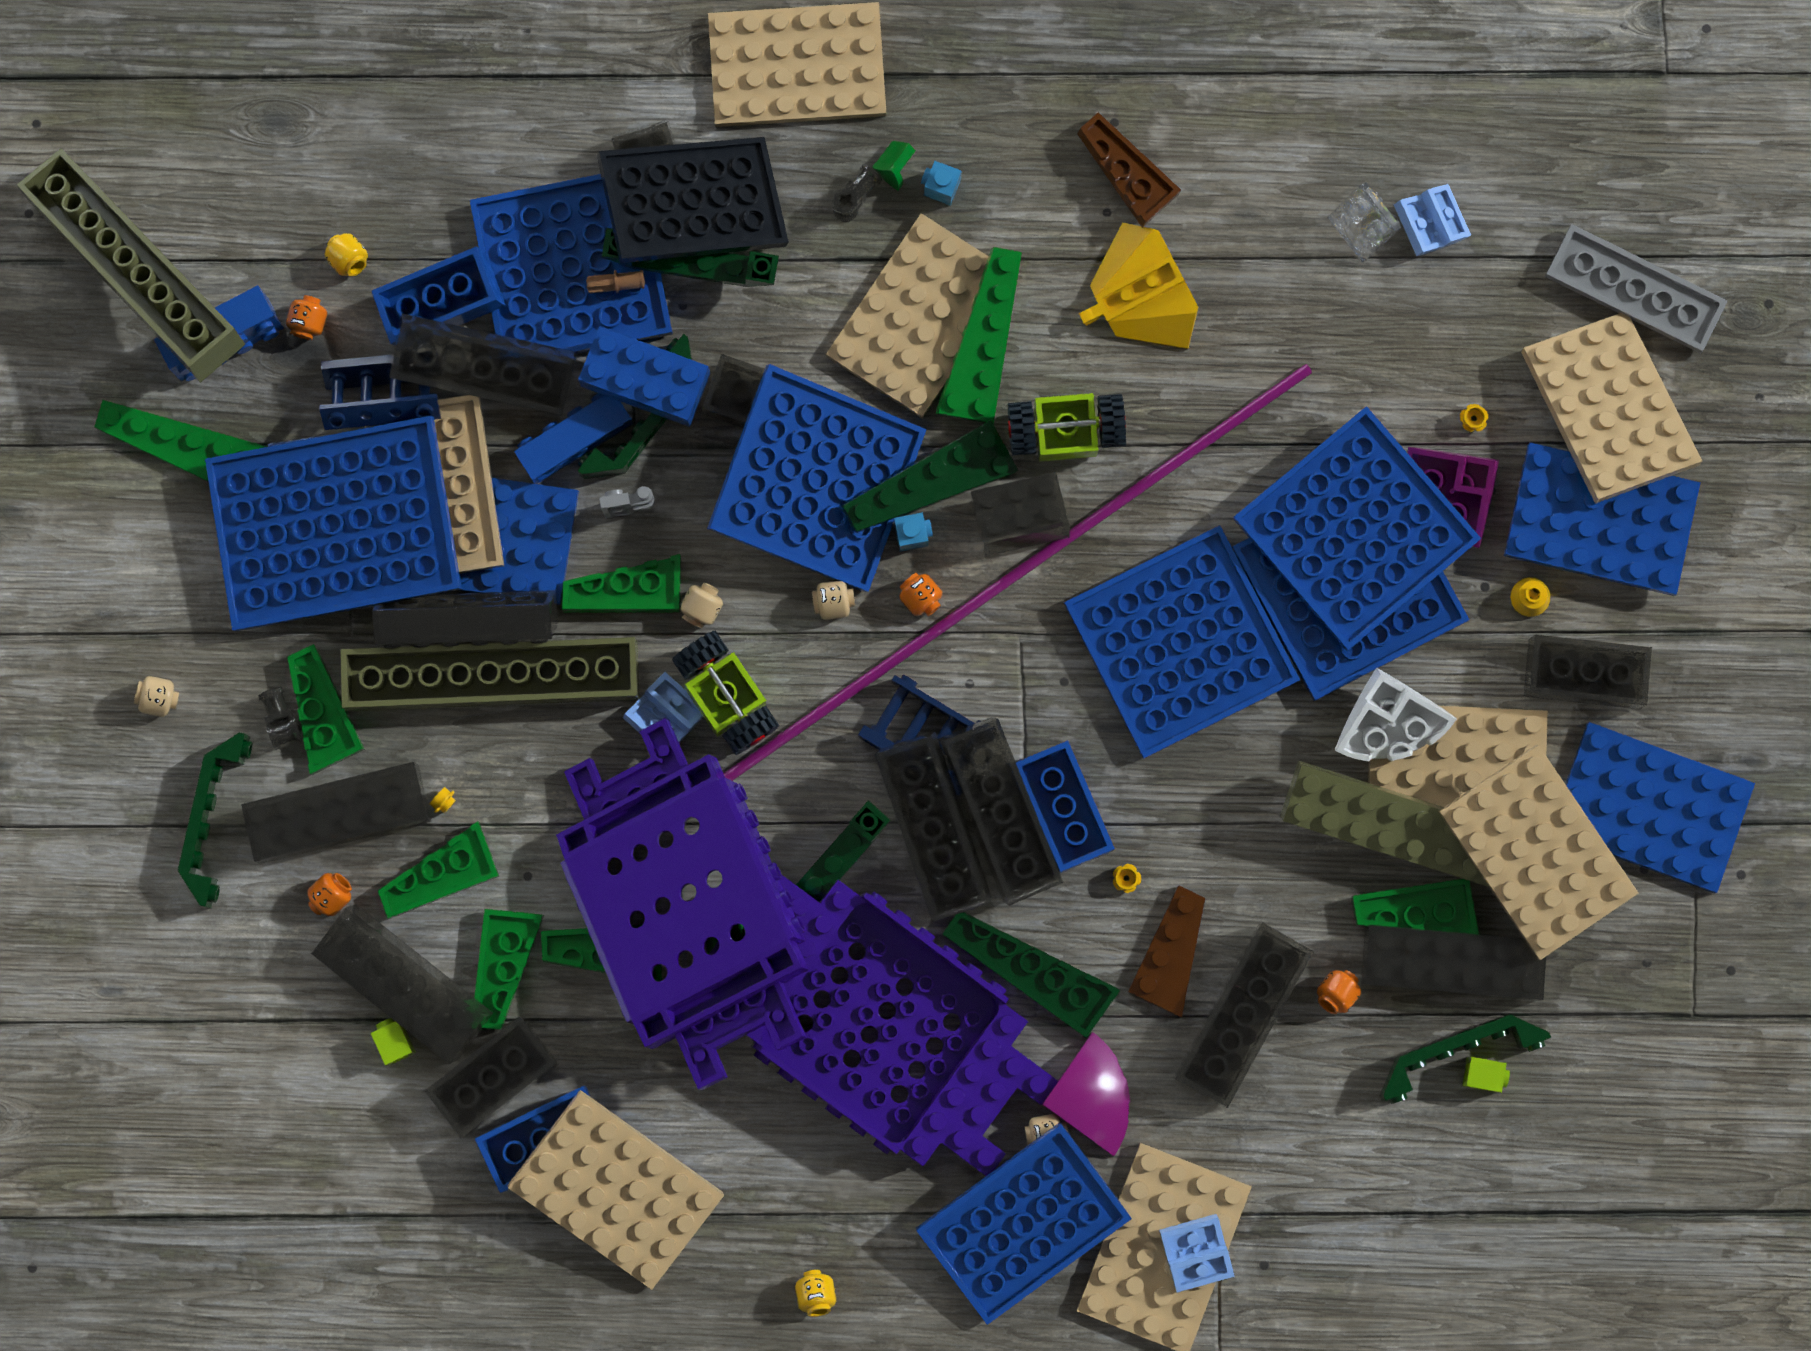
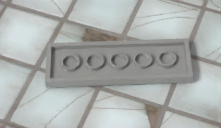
M1573 224L1570 225L1545 275L1546 278L1617 313H1623L1629 316L1631 320L1700 354L1703 352L1727 303V300Z

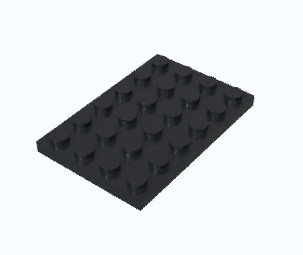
M765 137L599 151L597 154L620 263L786 247L789 243Z

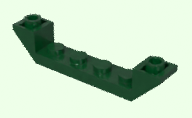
M606 228L602 251L603 258L632 269L743 287L774 285L779 260L778 255L750 251L749 256L718 253L620 263L613 229Z
M683 334L680 339L674 338L666 351L692 360L688 337ZM651 413L645 422L640 420L633 428L631 434L634 436L628 444L622 443L614 454L615 461L609 459L596 448L592 453L586 452L578 463L580 467L578 469L579 475L583 479L625 474L667 418Z
M237 733L206 753L203 757L177 870L198 904L207 908H211L212 903H216L220 893V886L217 885L218 879L197 875L195 872L196 869H200L204 857V853L200 852L202 841L208 838L210 823H207L209 811H214L217 795L213 793L216 783H220L223 775V766L220 763L221 761L244 765L245 759H249L251 756L253 743L249 741L250 736L245 733Z
M868 800L849 821L850 824L799 880L796 886L820 903L835 881L841 880L891 820Z
M1505 1015L1397 1056L1379 1096L1381 1101L1390 1100L1391 1104L1407 1099L1406 1093L1413 1091L1405 1067H1408L1410 1071L1426 1066V1059L1436 1056L1437 1061L1454 1055L1453 1049L1461 1046L1465 1050L1477 1047L1482 1044L1480 1039L1491 1035L1492 1040L1509 1034L1508 1028H1511L1518 1048L1527 1047L1529 1052L1546 1046L1544 1040L1551 1038V1035L1548 1031L1513 1015Z

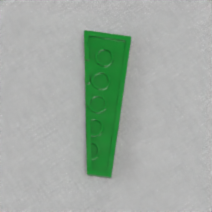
M998 247L991 248L979 283V290L975 295L971 307L972 311L964 328L963 337L958 352L955 354L954 364L946 381L936 414L983 423L991 420L994 423L1022 252Z
M102 400L94 425L97 430L187 471L204 481H208L205 459L267 447L106 400Z

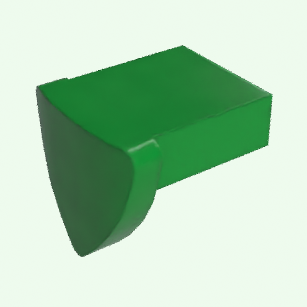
M892 141L872 168L886 183L899 191L903 185L900 171L916 150L909 143Z

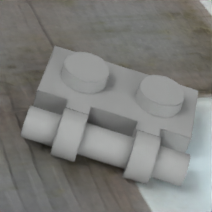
M646 486L639 487L634 494L623 493V490L618 489L605 492L606 496L599 497L601 510L605 518L634 514L635 511L650 509L655 504L652 490Z

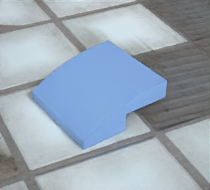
M1448 184L1428 189L1420 195L1399 200L1394 204L1416 256L1433 252L1471 236Z
M664 672L624 714L623 719L640 733L641 730L666 718L670 721L680 743L703 718V715L686 690Z
M1217 1214L1159 1230L1177 1293L1235 1277Z

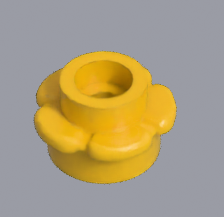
M1477 404L1468 405L1467 409H1463L1460 413V421L1463 422L1462 426L1466 431L1473 432L1476 430L1479 432L1487 425L1488 413ZM1475 416L1477 418L1476 421H1473L1471 417Z
M444 787L433 798L429 805L435 809L434 813H438L441 810L445 814L456 801L452 797L455 793L454 791L450 792Z
M1125 864L1123 867L1118 866L1114 870L1112 882L1117 890L1131 893L1141 883V874L1136 871L1137 868L1134 865ZM1124 876H1129V881H1125Z

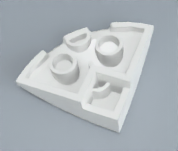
M1376 668L1348 717L1335 751L1363 761L1385 758L1390 761L1412 756L1413 751L1426 744H1434L1451 728L1457 718L1412 688Z

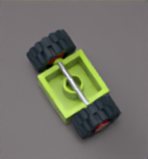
M1093 393L1035 398V422L1031 401L1008 403V433L1012 456L1035 454V434H1037L1039 462L1097 457L1099 451L1098 428L1102 448L1126 446V419L1122 394L1098 396V416H1095Z
M715 630L705 634L703 637L701 636L695 642L693 641L689 646L683 648L681 652L672 658V661L685 680L699 674L685 684V690L717 737L722 735L734 754L738 755L770 735L779 727V724L767 708V700L734 652L714 665L716 661L720 660L729 651Z

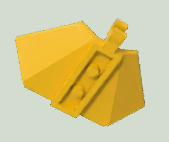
M1122 222L1090 284L1098 304L1079 313L1083 323L1088 326L1100 317L1105 316L1116 337L1188 349L1199 307L1162 235L1156 229L1142 228L1141 226Z

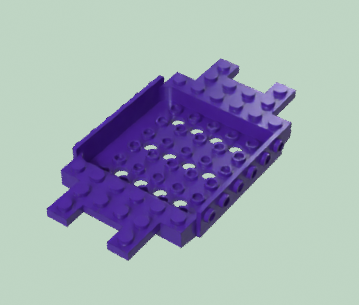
M664 718L640 731L650 758L604 782H602L594 760L590 758L564 771L584 820L556 834L565 859L560 864L565 873L567 883L575 897L577 907L585 921L588 933L598 952L600 962L605 969L610 986L615 993L626 1022L634 1024L646 1048L655 1049L676 1038L697 1089L704 1090L728 1077L717 1049L765 1025L776 1050L781 1051L806 1038L783 984L809 970L798 943L801 944L806 941L803 935L806 930L800 917L795 916L791 906L794 905L789 891L783 889L781 885V871L775 862H771L768 855L771 852L770 846L764 836L760 837L757 830L759 821L755 813L747 807L745 800L748 797L743 786L740 783L737 784L725 778L717 758L710 754L688 765L670 721ZM690 818H696L699 821V829L693 835H688L685 831V823ZM669 831L673 834V843L668 848H662L659 844V837L662 833ZM639 845H645L648 855L645 860L637 862L633 856L634 849ZM619 858L622 862V869L618 874L611 875L608 871V864L612 859ZM713 871H719L722 875V882L716 888H711L707 882L709 874ZM688 884H692L696 888V896L691 901H685L682 898V889ZM661 898H667L670 901V910L666 914L660 915L656 911V903ZM636 911H641L645 917L643 925L639 928L632 927L630 923V917ZM737 924H741L745 928V936L740 941H734L730 935L731 929ZM710 938H716L719 942V949L713 955H708L704 949L705 942ZM684 951H689L693 955V963L688 968H682L678 962L680 954ZM663 964L667 968V976L663 981L657 982L653 978V970L657 965Z
M782 875V879H780L783 889L789 891L794 905L791 906L795 916L800 917L806 931L803 935L806 941L801 944L798 943L809 968L808 971L783 984L797 1016L799 1017L803 1014L810 1016L813 1026L809 1031L804 1032L806 1038L780 1051L776 1050L765 1025L746 1035L754 1041L750 1046L756 1050L753 1055L767 1066L771 1061L780 1069L777 1073L788 1082L792 1083L795 1079L804 1087L801 1091L814 1101L819 1097L828 1105L825 1109L838 1119L842 1115L852 1122L849 1125L851 1129L862 1137L866 1133L875 1139L873 1145L887 1155L890 1151L897 1154L900 1150L919 1165L924 1166L939 1144L942 1143L983 1175L987 1176L993 1172L1006 1153L983 1137V1134L1014 1091L1018 1088L1036 1103L1042 1105L1058 1083L1057 1079L1011 1046L1028 1021L1006 1005L1009 998L1004 994L1007 990L993 980L990 984L980 977L983 973L981 970L969 962L966 966L957 960L959 954L947 945L941 948L933 942L935 939L934 935L923 927L919 930L915 929L909 924L912 920L898 909L895 913L885 906L888 901L873 891L871 895L866 892L860 896L844 883L836 880L819 903ZM719 942L715 944L708 955H713L718 951ZM853 943H860L865 947L866 953L861 960H854L849 956L848 950ZM835 967H843L847 970L848 978L845 983L836 984L831 979V972ZM901 978H907L913 984L912 992L906 996L900 995L896 990V983ZM820 990L826 991L830 995V1003L825 1008L817 1007L813 1001L815 993ZM884 1002H890L895 1007V1015L888 1020L881 1018L878 1013L879 1006ZM950 1013L956 1014L960 1019V1025L954 1031L947 1030L943 1025L944 1017ZM866 1026H873L878 1032L876 1041L870 1044L865 1043L861 1038V1031ZM932 1037L939 1038L943 1044L941 1052L936 1055H932L926 1050V1042ZM848 1050H855L860 1055V1062L856 1067H848L843 1061V1056ZM914 1061H919L925 1066V1073L919 1079L912 1078L908 1072L909 1065ZM897 1085L904 1086L908 1092L907 1099L901 1103H897L891 1098V1090Z

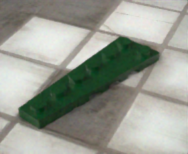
M990 420L843 504L841 508L856 532L1017 472L1018 468Z
M961 910L957 912L942 933L950 941L1085 1038L1088 1037L1120 992L1118 988Z

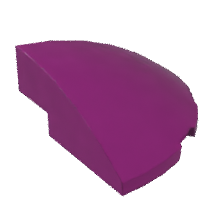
M1408 447L1407 453L1481 537L1473 545V547L1480 548L1493 496L1499 460Z
M1092 1032L1042 1105L1112 1156H1115L1128 1127L1129 1088L1117 1057L1109 1046L1095 1033Z

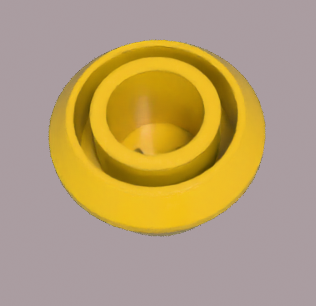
M1523 578L1511 590L1510 599L1512 606L1523 616H1538L1549 606L1550 591L1546 584L1537 578Z

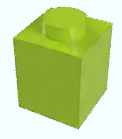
M392 1018L386 1019L376 1024L377 1030L371 1032V1036L386 1066H390L416 1053L402 1021L397 1020L393 1022Z
M1467 1057L1462 1086L1502 1093L1503 1087L1507 1088L1510 1071L1506 1070L1507 1063Z

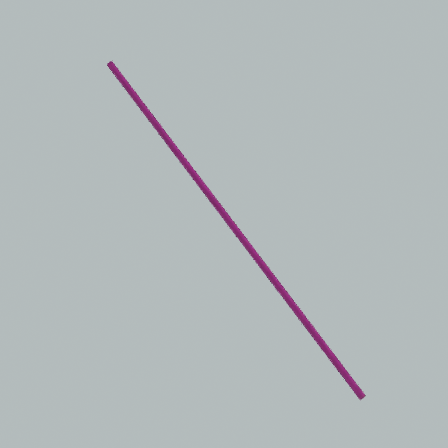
M1304 364L728 769L724 772L725 778L733 781L1312 374L1310 367Z

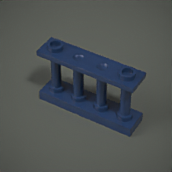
M437 350L321 361L326 390H332L331 404L319 405L324 430L384 425L426 416H433L434 420L441 419L437 394H430V380L441 379V367ZM419 381L418 396L401 397V383ZM390 384L389 398L372 400L373 386ZM361 387L360 401L343 403V390L345 388Z
M894 675L892 684L898 687L897 691L876 725L872 724L871 728L864 725L858 734V738L959 798L965 788V785L960 783L963 779L961 775L983 739L990 743L993 742L995 739V735L991 733L993 728L980 720L976 723L972 722L917 689L918 683L908 676L902 675L899 678ZM909 693L921 700L923 704L901 740L897 739L896 743L885 738L887 735L885 731ZM934 708L949 718L927 754L918 758L910 753L913 749L910 746ZM960 724L974 733L951 771L947 770L946 773H943L935 768L938 764L935 761L957 725Z

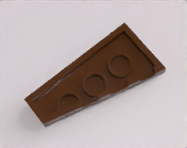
M1099 112L1078 131L1077 135L1142 228L1179 195L1181 189Z
M1178 885L1128 992L1181 1018L1205 898Z

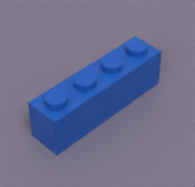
M598 393L591 399L592 403L586 407L578 406L567 413L568 418L560 423L554 421L542 429L543 433L534 439L528 437L517 445L518 449L514 452L533 483L538 484L582 457L586 452H590L633 425L632 419L622 403Z

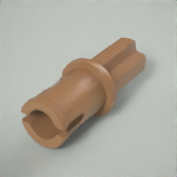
M614 270V274L588 276L586 280L589 293L616 291V294H618L619 290L645 288L643 270L617 273V270Z

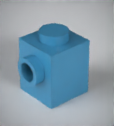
M934 161L931 169L926 168L921 180V184L925 185L924 196L951 206L961 181L962 171Z
M923 512L894 518L900 552L928 546V537H932L933 532L930 519L924 520Z

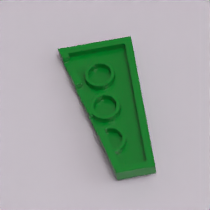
M676 554L668 559L659 561L655 559L630 568L626 566L617 568L613 572L596 573L563 581V613H680L681 555Z
M475 822L463 833L455 836L443 847L431 853L420 863L378 890L388 919L500 877L480 822Z

